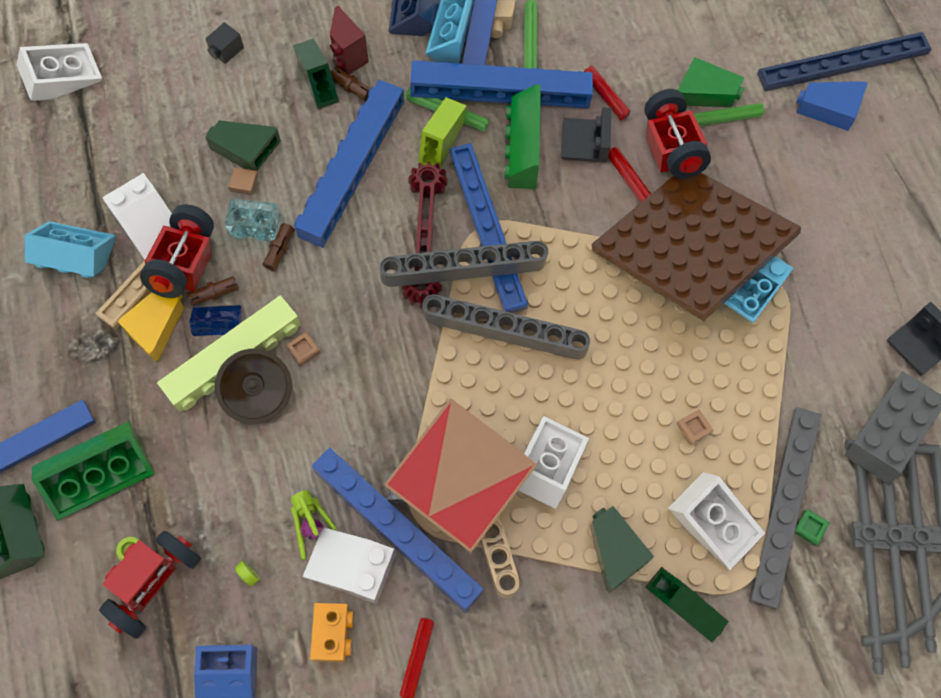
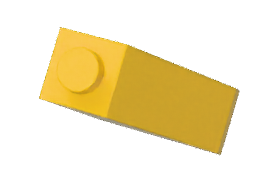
M151 292L117 321L124 331L155 362L160 359L185 309L180 301L183 298L182 295L176 298H165Z

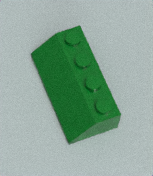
M535 84L512 96L511 106L507 105L506 119H511L510 125H506V139H510V145H505V159H509V165H505L504 179H509L508 188L536 189L539 169L541 84Z
M130 421L32 466L31 480L58 521L154 475V471L137 433Z

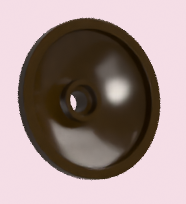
M258 348L244 349L229 356L220 366L215 378V394L222 410L234 420L246 424H260L275 418L286 407L292 392L291 376L284 362L275 354ZM250 380H255L257 382L255 388L248 387V382Z

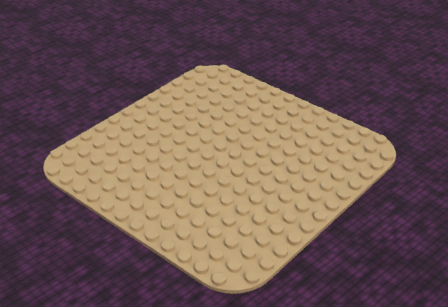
M500 220L499 223L507 244L541 241L548 247V256L544 268L534 272L517 273L528 303V309L514 312V314L585 331L590 337L588 352L582 359H571L442 327L417 441L450 398L523 454L540 421L545 416L588 437L589 440L556 509L517 491L499 516L512 555L601 573L590 525L594 521L592 516L603 507L608 510L614 506L654 556L649 563L628 579L649 583L657 571L663 567L697 593L725 595L745 587L756 577L769 522L791 311L789 298L783 286L780 287L754 323L725 304H722L705 321H702L593 252L591 244L599 236L517 221ZM476 230L466 238L461 249L481 247ZM532 254L535 258H541L537 254ZM460 262V263H459V264L462 265V266H468V265H469L467 262ZM492 276L453 280L449 298L503 311ZM456 312L452 316L455 318H462L464 315L460 312ZM479 318L476 320V322L479 324H485L488 322L484 318ZM502 324L500 326V328L503 330H509L512 328L508 324ZM532 330L524 331L527 336H534L536 334ZM556 336L548 337V339L552 342H558L560 340ZM581 342L572 343L576 348L584 347ZM700 409L714 431L690 445L677 426V422ZM703 472L719 476L765 532L731 570L724 567L697 541L668 509ZM408 504L414 520L425 532L439 540L459 544ZM492 527L485 534L490 539H494L499 535L498 531ZM481 542L475 548L482 549Z

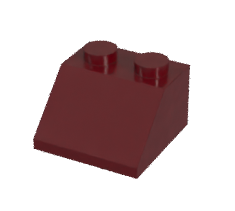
M338 5L334 9L330 29V49L334 56L332 61L335 67H339L350 75L369 63L366 37Z

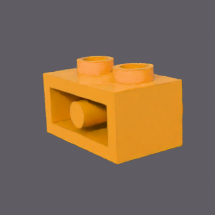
M314 603L310 660L313 662L346 663V656H351L352 639H348V628H353L354 612L349 611L350 607L347 604Z

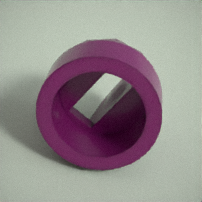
M305 518L300 529L302 536L305 538L309 535V540L316 539L324 528L323 524L314 519L319 532L315 536Z

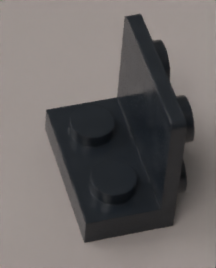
M602 107L601 116H596V120L564 118L561 158L564 160L607 162L611 141L612 108Z
M931 301L887 339V342L921 376L941 360V311Z

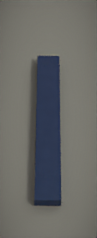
M920 32L761 68L758 70L757 75L764 91H770L927 55L932 49L924 33Z

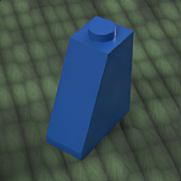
M864 81L809 83L806 90H801L796 100V103L799 104L797 113L849 131L858 114L868 83Z

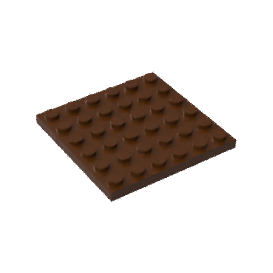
M700 173L687 179H679L672 176L593 242L591 246L593 252L700 320L705 321L801 233V226L709 176Z

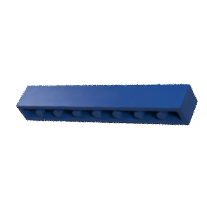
M412 60L410 97L445 99L447 97L452 100L511 103L512 96L535 84H541L540 105L589 108L593 96L592 72Z
M378 80L375 87H371L365 105L362 104L360 106L357 119L349 125L345 140L340 141L337 154L334 159L331 158L329 160L327 171L323 177L319 178L313 196L310 195L308 197L302 215L299 214L295 220L294 227L298 238L324 248L405 102L404 89L382 80Z
M330 447L311 465L314 473L464 613L482 596L484 589Z

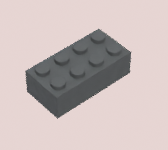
M902 371L844 456L890 485L901 474L940 413L941 394Z

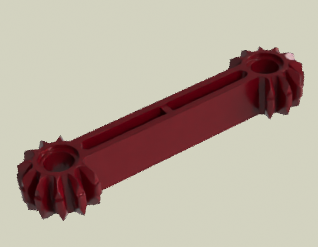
M428 161L427 165L419 162L418 168H412L411 175L408 177L410 191L412 193H419L416 253H421L422 247H426L427 252H432L435 195L437 193L444 194L445 187L448 185L445 169H440L438 163L432 166L431 162ZM430 197L429 218L425 220L423 219L424 199ZM415 267L414 271H420V268ZM440 282L401 286V289L404 291V299H409L411 306L418 302V306L422 308L425 298L432 294L439 295V292L442 291V285ZM418 285L427 286V288L423 290H419L416 287Z

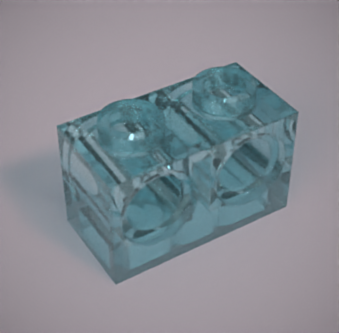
M230 199L225 226L229 235L237 238H244L246 236L255 237L262 241L274 240L277 235L281 214L278 205L275 203ZM245 218V220L237 222L239 219ZM263 221H269L268 223H266V224H264V225H261V224H260V223L263 222Z

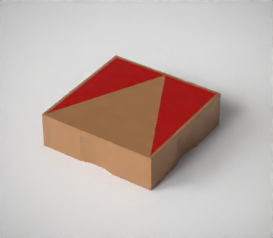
M450 398L384 486L465 549L472 552L538 464Z

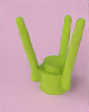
M308 490L301 491L292 496L291 502L293 507L290 508L294 517L302 560L306 559L303 536L300 531L299 515L301 518L306 517L315 536L319 532L312 517V514L315 512L314 508H316L330 528L337 531V527L321 507L317 497L312 498Z

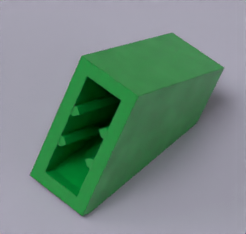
M694 57L678 91L683 94L687 106L732 107L734 100H740L745 88L741 85L745 77Z

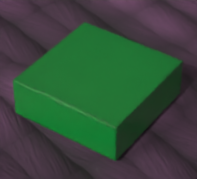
M806 509L796 525L795 534L817 546L830 522Z

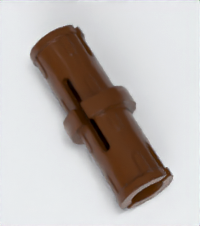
M337 66L331 70L333 81L344 87V91L355 94L364 102L367 101L371 88L358 81L356 76H350Z
M286 223L280 225L275 239L269 244L270 250L265 261L262 263L264 268L270 271L277 270L283 254H286L288 251L287 245L295 232L294 227Z
M231 276L216 283L211 281L207 283V286L196 289L194 292L188 291L187 295L188 299H191V305L195 306L211 299L214 301L218 300L219 296L238 291L239 287L235 283V277Z

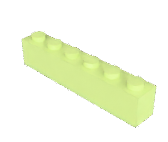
M280 295L158 381L157 384L179 413L183 410H188L202 396L209 395L215 391L217 372L229 356L249 348L267 351L274 349L280 340L297 332L298 327L301 326L299 318Z

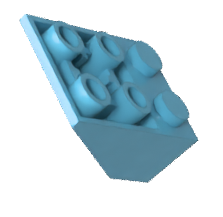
M775 256L724 304L754 323L786 281L793 267Z

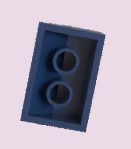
M393 0L388 32L411 36H424L431 32L440 0Z

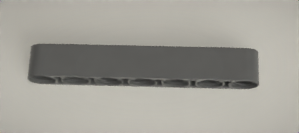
M528 241L385 257L380 263V279L388 287L534 272L544 268L548 256V247L541 241ZM532 254H537L541 258H535ZM507 257H515L517 260L512 261ZM490 259L493 263H486L483 260ZM460 262H467L469 265H468V266H462V265H460L459 263H460ZM441 264L444 265L445 268L439 269L436 268L435 265ZM412 267H418V268H420L421 270H420V271H412L411 268H412ZM395 270L396 273L388 274L386 273V271Z
M429 295L423 301L424 318L428 323L571 359L584 358L590 346V337L583 330L440 295ZM431 307L440 308L438 312H430L428 309ZM460 312L464 316L462 318H455L452 315ZM479 318H484L488 322L485 324H479L476 322V320ZM502 324H508L512 328L509 330H503L500 328V326ZM532 330L536 334L534 336H527L524 331ZM556 336L560 340L558 342H552L548 339V337ZM581 342L584 347L576 348L572 343Z

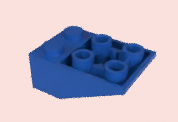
M253 645L196 646L194 668L195 698H255L258 648Z

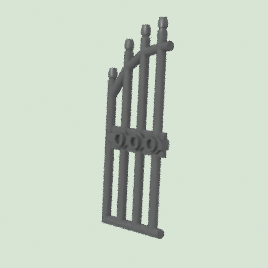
M845 440L846 450L850 448L854 440ZM919 444L906 464L912 525L897 524L893 482L889 485L883 480L886 523L871 522L867 471L855 463L860 522H852V541H854V548H862L870 631V635L861 636L862 647L871 646V654L874 661L872 663L873 671L876 675L884 674L882 645L898 642L900 665L902 668H910L909 638L921 630L924 631V637L926 638L925 648L927 653H936L937 643L935 641L934 620L941 612V592L932 603L927 553H941L940 445ZM916 454L930 455L938 527L923 526ZM874 549L889 550L896 631L881 634ZM900 551L915 552L922 617L907 625Z

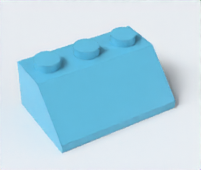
M474 0L440 1L425 53L435 62L458 64L461 60L471 21Z
M48 221L25 235V262L35 264L38 268L50 267L62 273L73 272L80 274L82 277L91 278L105 269L116 240V235Z

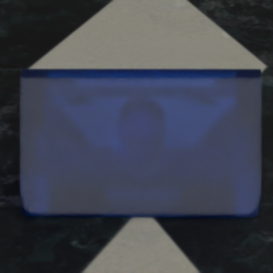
M241 305L193 307L189 321L192 335H225L241 323L242 307Z

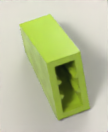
M447 97L443 100L422 130L418 164L420 162L423 165H427V162L430 161L432 166L438 163L440 169L442 168L449 154V148H452L464 124L466 105Z

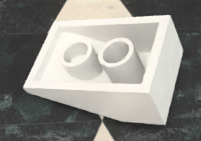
M88 43L19 48L17 67L31 101L55 99L102 81Z
M142 173L102 198L140 254L146 259L163 225L170 227L169 219L172 213L151 182Z
M543 416L524 453L538 465L518 491L556 509L567 489L589 438Z
M705 472L668 508L681 525L728 570H731L765 534L719 476Z
M323 528L303 578L377 604L396 553L394 548Z

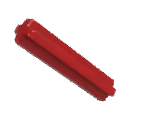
M594 66L586 68L584 72H592L593 87L612 108V111L620 120L627 118L630 115V110Z
M613 147L610 149L608 158L641 203L651 195L650 191L619 148Z
M421 618L419 621L399 694L401 698L415 697L434 626V621L431 619Z

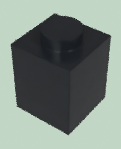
M225 22L205 38L208 45V53L215 60L219 59L224 64L229 62L244 48L241 35Z

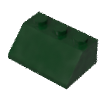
M24 484L0 486V579L34 566L45 556L44 544L40 540L37 531V520L33 516L30 506V495L26 492Z

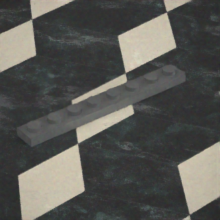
M796 407L793 412L769 513V522L760 556V565L757 569L749 602L774 610L778 608L821 418V414Z

